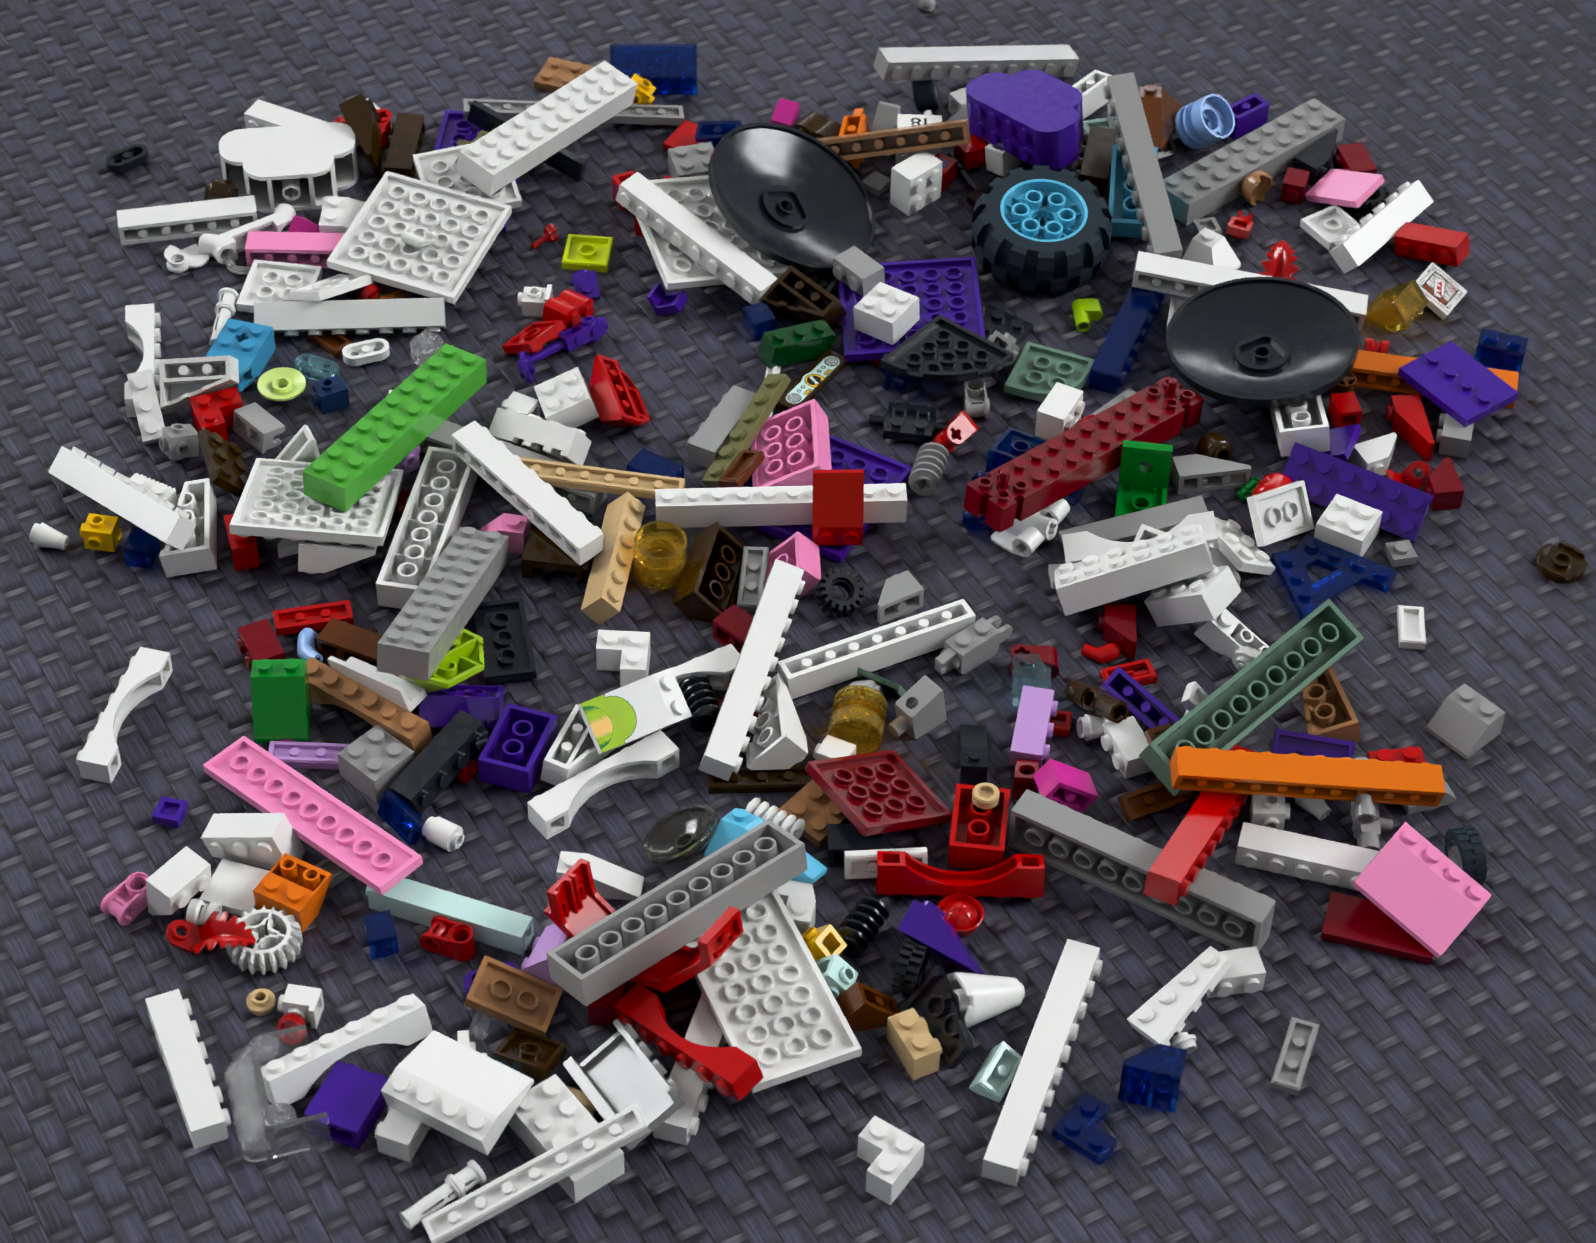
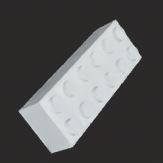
M1191 524L1184 526L1180 531L1174 533H1161L1155 539L1148 541L1138 540L1126 548L1117 547L1100 556H1087L1081 562L1062 564L1054 571L1056 591L1064 614L1067 616L1207 573L1214 569L1202 525L1195 526Z

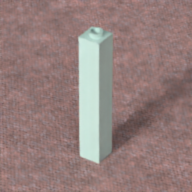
M404 878L383 895H380L369 886L366 887L365 893L368 896L370 909L431 927V920L434 916H443L449 920L471 926L475 941L523 955L534 936L533 917L413 880Z

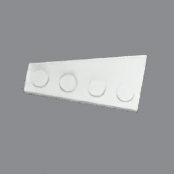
M1213 947L1207 948L1127 1018L1130 1026L1165 1052L1171 1045L1169 1040L1174 1033L1179 1034L1185 1027L1184 1020L1191 1011L1196 1012L1202 1005L1201 998L1204 994L1212 992L1232 966L1229 959Z

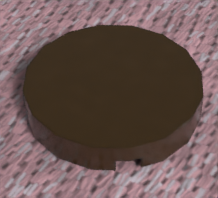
M1559 543L1558 545L1546 544L1540 548L1535 560L1539 573L1546 579L1556 583L1568 584L1576 582L1583 577L1587 568V561L1584 559L1585 555L1583 552L1567 543Z

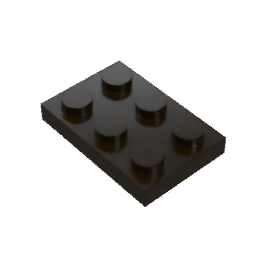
M203 428L197 436L211 483L240 498L249 478L241 448L234 442L230 443L224 440L218 433H212Z

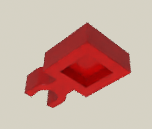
M1239 210L1237 217H1231L1226 234L1232 235L1237 239H1248L1254 224L1252 221L1253 214L1250 213V216H1243L1242 211Z

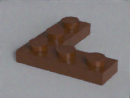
M1171 722L1144 732L1148 745L1172 726ZM1158 782L1120 795L1117 799L1127 823L1196 800L1201 793L1200 791L1182 790L1173 796L1162 782Z

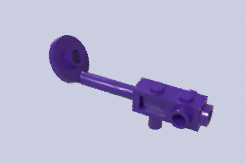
M594 316L584 317L581 319L580 324L568 330H562L556 342L546 346L539 352L529 356L526 351L520 352V360H517L521 378H525L528 384L534 383L533 373H536L534 363L562 349L570 352L586 343L599 341L601 339L600 336L607 333L608 324L605 318L602 316L599 318Z

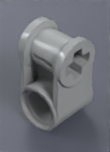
M982 378L964 381L963 410L970 418H990L989 398H987L985 381Z

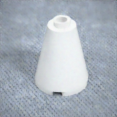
M954 972L947 975L967 1028L1019 1006L1025 997L1023 984L1013 977Z

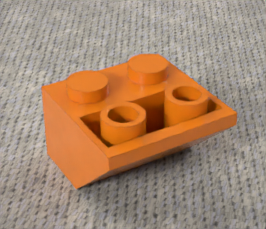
M284 853L253 890L256 910H261L263 905L267 909H272L276 906L278 912L285 909L287 915H294L303 933L320 912L332 879V874Z

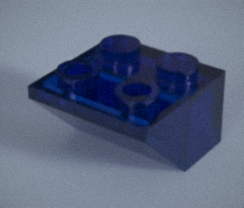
M1157 1044L1125 1059L1122 1066L1118 1100L1175 1113L1182 1086L1187 1050Z

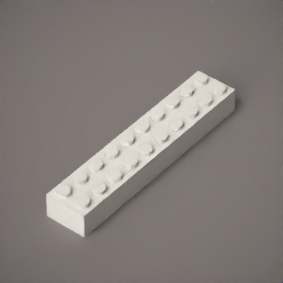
M603 61L460 150L456 172L490 196L632 105L638 83L611 64Z

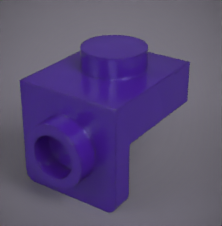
M582 269L572 274L571 285L574 286L575 292L593 300L601 298L595 270Z
M658 283L651 289L647 299L656 315H674L683 309L688 296L685 291L665 293L661 284Z

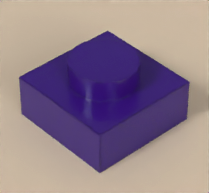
M162 796L152 814L153 823L179 828L189 809L188 801Z

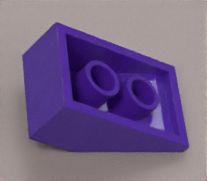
M913 900L898 930L912 942L928 946L929 951L973 974L985 975L956 930L944 918L946 913L927 900H924L923 904Z

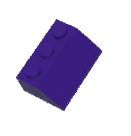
M456 684L448 689L429 692L419 703V717L428 721L430 730H441L462 710L483 722L486 729L491 733L503 712L505 686Z

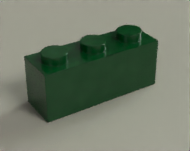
M824 319L763 333L758 355L769 369L820 358L828 349L831 350L835 333Z

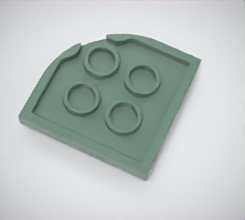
M1027 342L1004 385V392L1043 402L1057 382L1080 390L1087 382L1094 368L1095 360Z

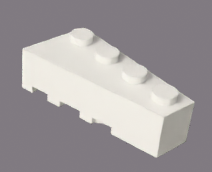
M210 478L187 481L184 483L177 507L189 513L188 519L197 523L183 551L169 544H166L164 550H161L159 558L167 578L217 569V498Z

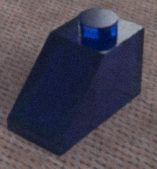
M741 120L698 121L695 141L698 143L711 142L715 149L728 132L742 126Z

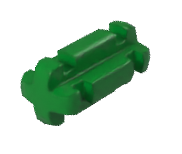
M1259 477L1250 479V482H1247L1237 492V496L1242 502H1246L1247 497L1252 495L1258 485V481H1260Z

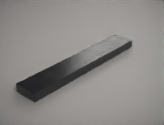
M476 100L470 104L467 121L485 131L491 132L510 120ZM564 148L543 161L545 164L578 182L583 179L587 164L586 160Z

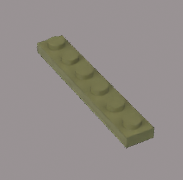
M768 374L701 480L706 487L721 488L718 483L719 478L743 450L750 448L791 382L787 374Z

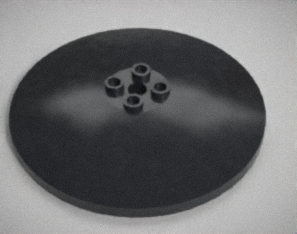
M760 122L734 128L720 140L713 150L708 166V177L714 200L720 212L735 232L763 255L788 267L792 265L797 270L812 273L833 272V257L853 246L864 253L869 249L876 229V218L871 198L864 184L849 164L821 141L788 126Z
M1246 277L1215 284L1187 299L1175 311L1168 324L1166 351L1169 362L1178 376L1202 394L1216 400L1241 406L1274 407L1306 401L1327 392L1341 382L1356 362L1359 351V331L1350 311L1334 296L1315 286L1286 278Z

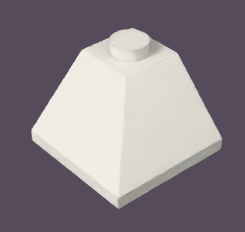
M1204 228L1192 239L1182 258L1183 260L1235 270L1241 267L1240 261L1225 237L1208 228Z

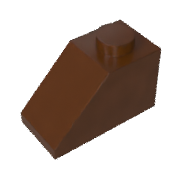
M858 981L835 999L850 1028L859 1032L887 1026L888 1017L900 1013L895 998Z

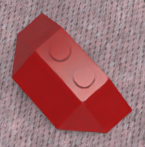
M597 354L594 360L589 391L601 422L618 427L641 426L649 423L650 417L638 388L629 376L620 369L621 365L619 362Z

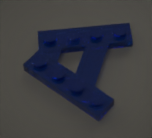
M1309 535L1304 536L1296 549L1272 553L1271 562L1276 567L1275 570L1301 621L1326 600L1337 596L1358 583L1387 593L1398 574L1397 570ZM1314 564L1333 573L1313 584L1305 568Z

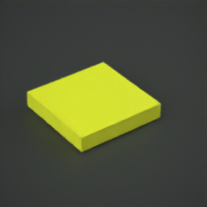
M568 234L562 259V269H588L589 271L595 270V272L607 273L614 238Z

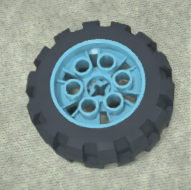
M1034 165L1032 170L1026 171L1020 167L1007 171L1003 179L997 177L984 189L982 195L976 201L972 216L971 245L986 273L992 271L994 281L1008 288L1012 285L1019 289V293L1035 296V292H1047V296L1061 295L1065 292L1066 288L1071 287L1073 290H1076L1085 285L1092 276H1095L1101 270L1107 260L1113 229L1111 213L1104 197L1101 198L1098 189L1088 180L1084 182L1078 180L1076 173L1062 169L1061 172L1049 170L1050 166Z

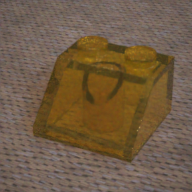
M1412 280L1382 291L1367 307L1364 321L1390 333L1399 329L1400 331H1405L1413 325L1412 321L1424 313L1423 309L1429 301L1416 280Z

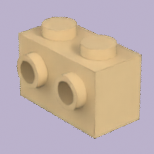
M914 1008L888 1017L887 1040L912 1080L914 1081L939 1071L942 1047L938 1039L933 1038L929 1033L926 1020L923 1017H919Z

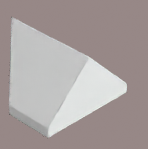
M304 424L275 459L313 462L320 454L316 440L309 427Z

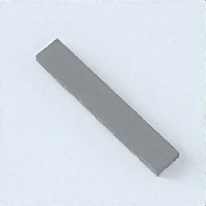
M1201 495L1061 530L1058 536L1062 547V535L1088 531L1098 537L1111 541L1125 542L1135 539L1141 524L1165 532L1177 526L1187 515L1208 512Z

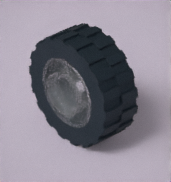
M1472 825L1448 829L1444 838L1445 855L1478 884H1484L1487 878V859L1478 831Z

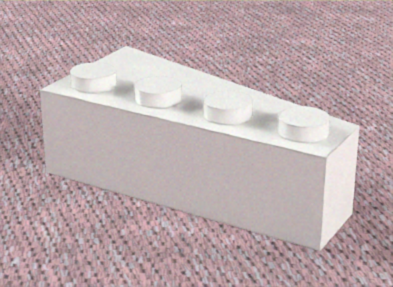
M497 407L489 428V432L494 438L563 463L584 464L592 443L585 436L586 432L564 426L555 421L542 420L541 417L533 414H520L519 410L512 407H507L506 409Z

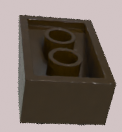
M360 93L338 106L347 125L354 132L355 140L376 177L381 176L382 132L378 124L381 123V119L371 99L366 100L364 95Z

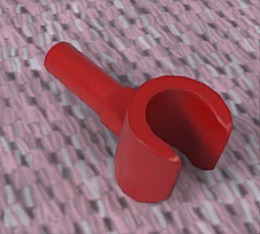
M546 225L543 229L545 235L531 244V247L535 249L548 240L551 242L557 241L559 235L556 232L557 228L555 225Z

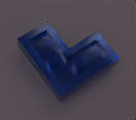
M1087 1091L1082 1094L1052 1128L1051 1136L1099 1166L1115 1150L1118 1143L1116 1138L1097 1127L1109 1113L1110 1106Z

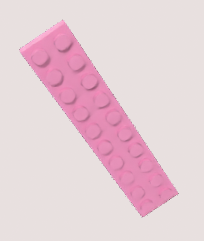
M242 736L203 764L204 772L262 813H285L298 838L380 895L386 893L423 864L420 854L245 736Z

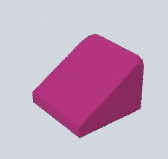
M780 98L772 115L771 123L792 127L799 117V103Z
M295 215L287 232L318 233L319 225L305 217Z

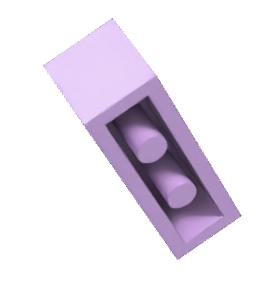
M1023 685L1010 749L1009 765L1016 766L1017 759L1039 761L1038 766L1040 769L1043 760L1048 761L1050 745L1046 744L1047 738L1052 739L1054 723H1051L1050 720L1051 716L1056 717L1058 701H1054L1055 690Z

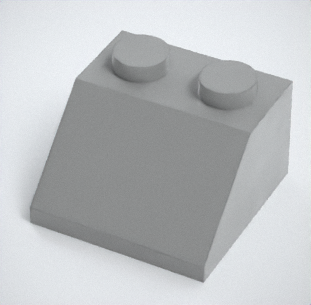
M1464 683L1446 697L1426 726V731L1463 758L1468 759L1501 733L1506 712Z

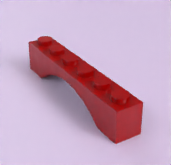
M877 851V894L887 896L905 894L917 897L923 895L946 897L953 894H965L973 898L979 896H994L996 898L1023 897L1025 899L1043 898L1045 864L1044 855L1015 854L1004 862L989 868L959 872L929 866L916 860L905 851Z
M639 983L614 1005L618 1015L617 1019L623 1026L629 1023L645 1044L652 1043L665 1057L670 1055L685 1070L690 1068L704 1083L711 1082L726 1097L730 1095L740 1102L764 1078L757 1060L738 1047L704 1046L692 1043L676 1034L666 1023L665 1012L657 995Z

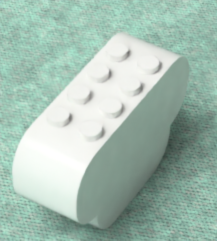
M328 122L237 129L226 133L219 141L223 179L233 181L235 189H239V197L254 195L256 211L274 213L276 207L282 203L291 205L295 211L322 209L324 196H338V191L352 187L359 179L355 134L350 126L343 123Z

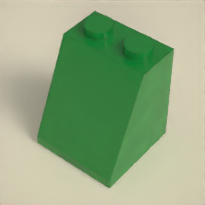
M306 659L253 660L250 682L254 742L270 743V741L279 740L308 742L313 706Z

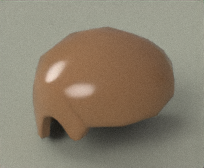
M1256 171L1247 175L1241 184L1242 196L1252 206H1256L1255 201H1264V195L1273 185L1272 177L1264 171Z

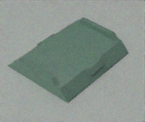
M858 667L857 677L861 681L873 680L877 685L897 693L900 697L907 692L900 684Z

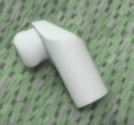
M426 229L424 236H417L405 231L401 241L416 248L431 246L437 241L435 239L437 233L432 229Z

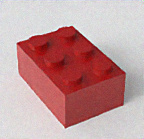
M956 784L947 867L980 870L1003 862L1010 789L998 788L1000 796L997 806L992 809H981L972 802V791L975 785Z

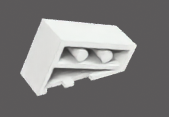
M230 355L160 359V408L172 411L189 404V398L219 391L239 384L238 359Z
M285 813L213 814L201 836L212 857L269 870L272 869L284 853L300 860L305 853V849L296 836Z

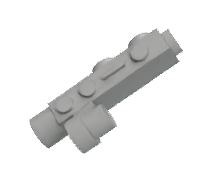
M1357 757V758H1355V759H1361V760H1368V758H1366V757ZM1359 794L1355 797V801H1351L1354 839H1357L1358 847L1380 851L1379 836L1381 835V829L1391 830L1393 820L1379 817L1378 803L1372 802L1371 795Z

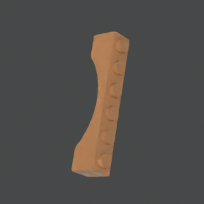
M310 657L307 660L311 699L319 705L332 704L342 707L361 717L373 727L379 725L413 750L415 758L433 740L428 721L396 705L315 658Z

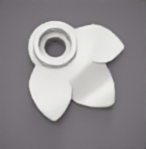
M197 244L181 250L170 245L164 251L167 269L174 273H183L189 268L201 267L210 258L209 255L199 253Z

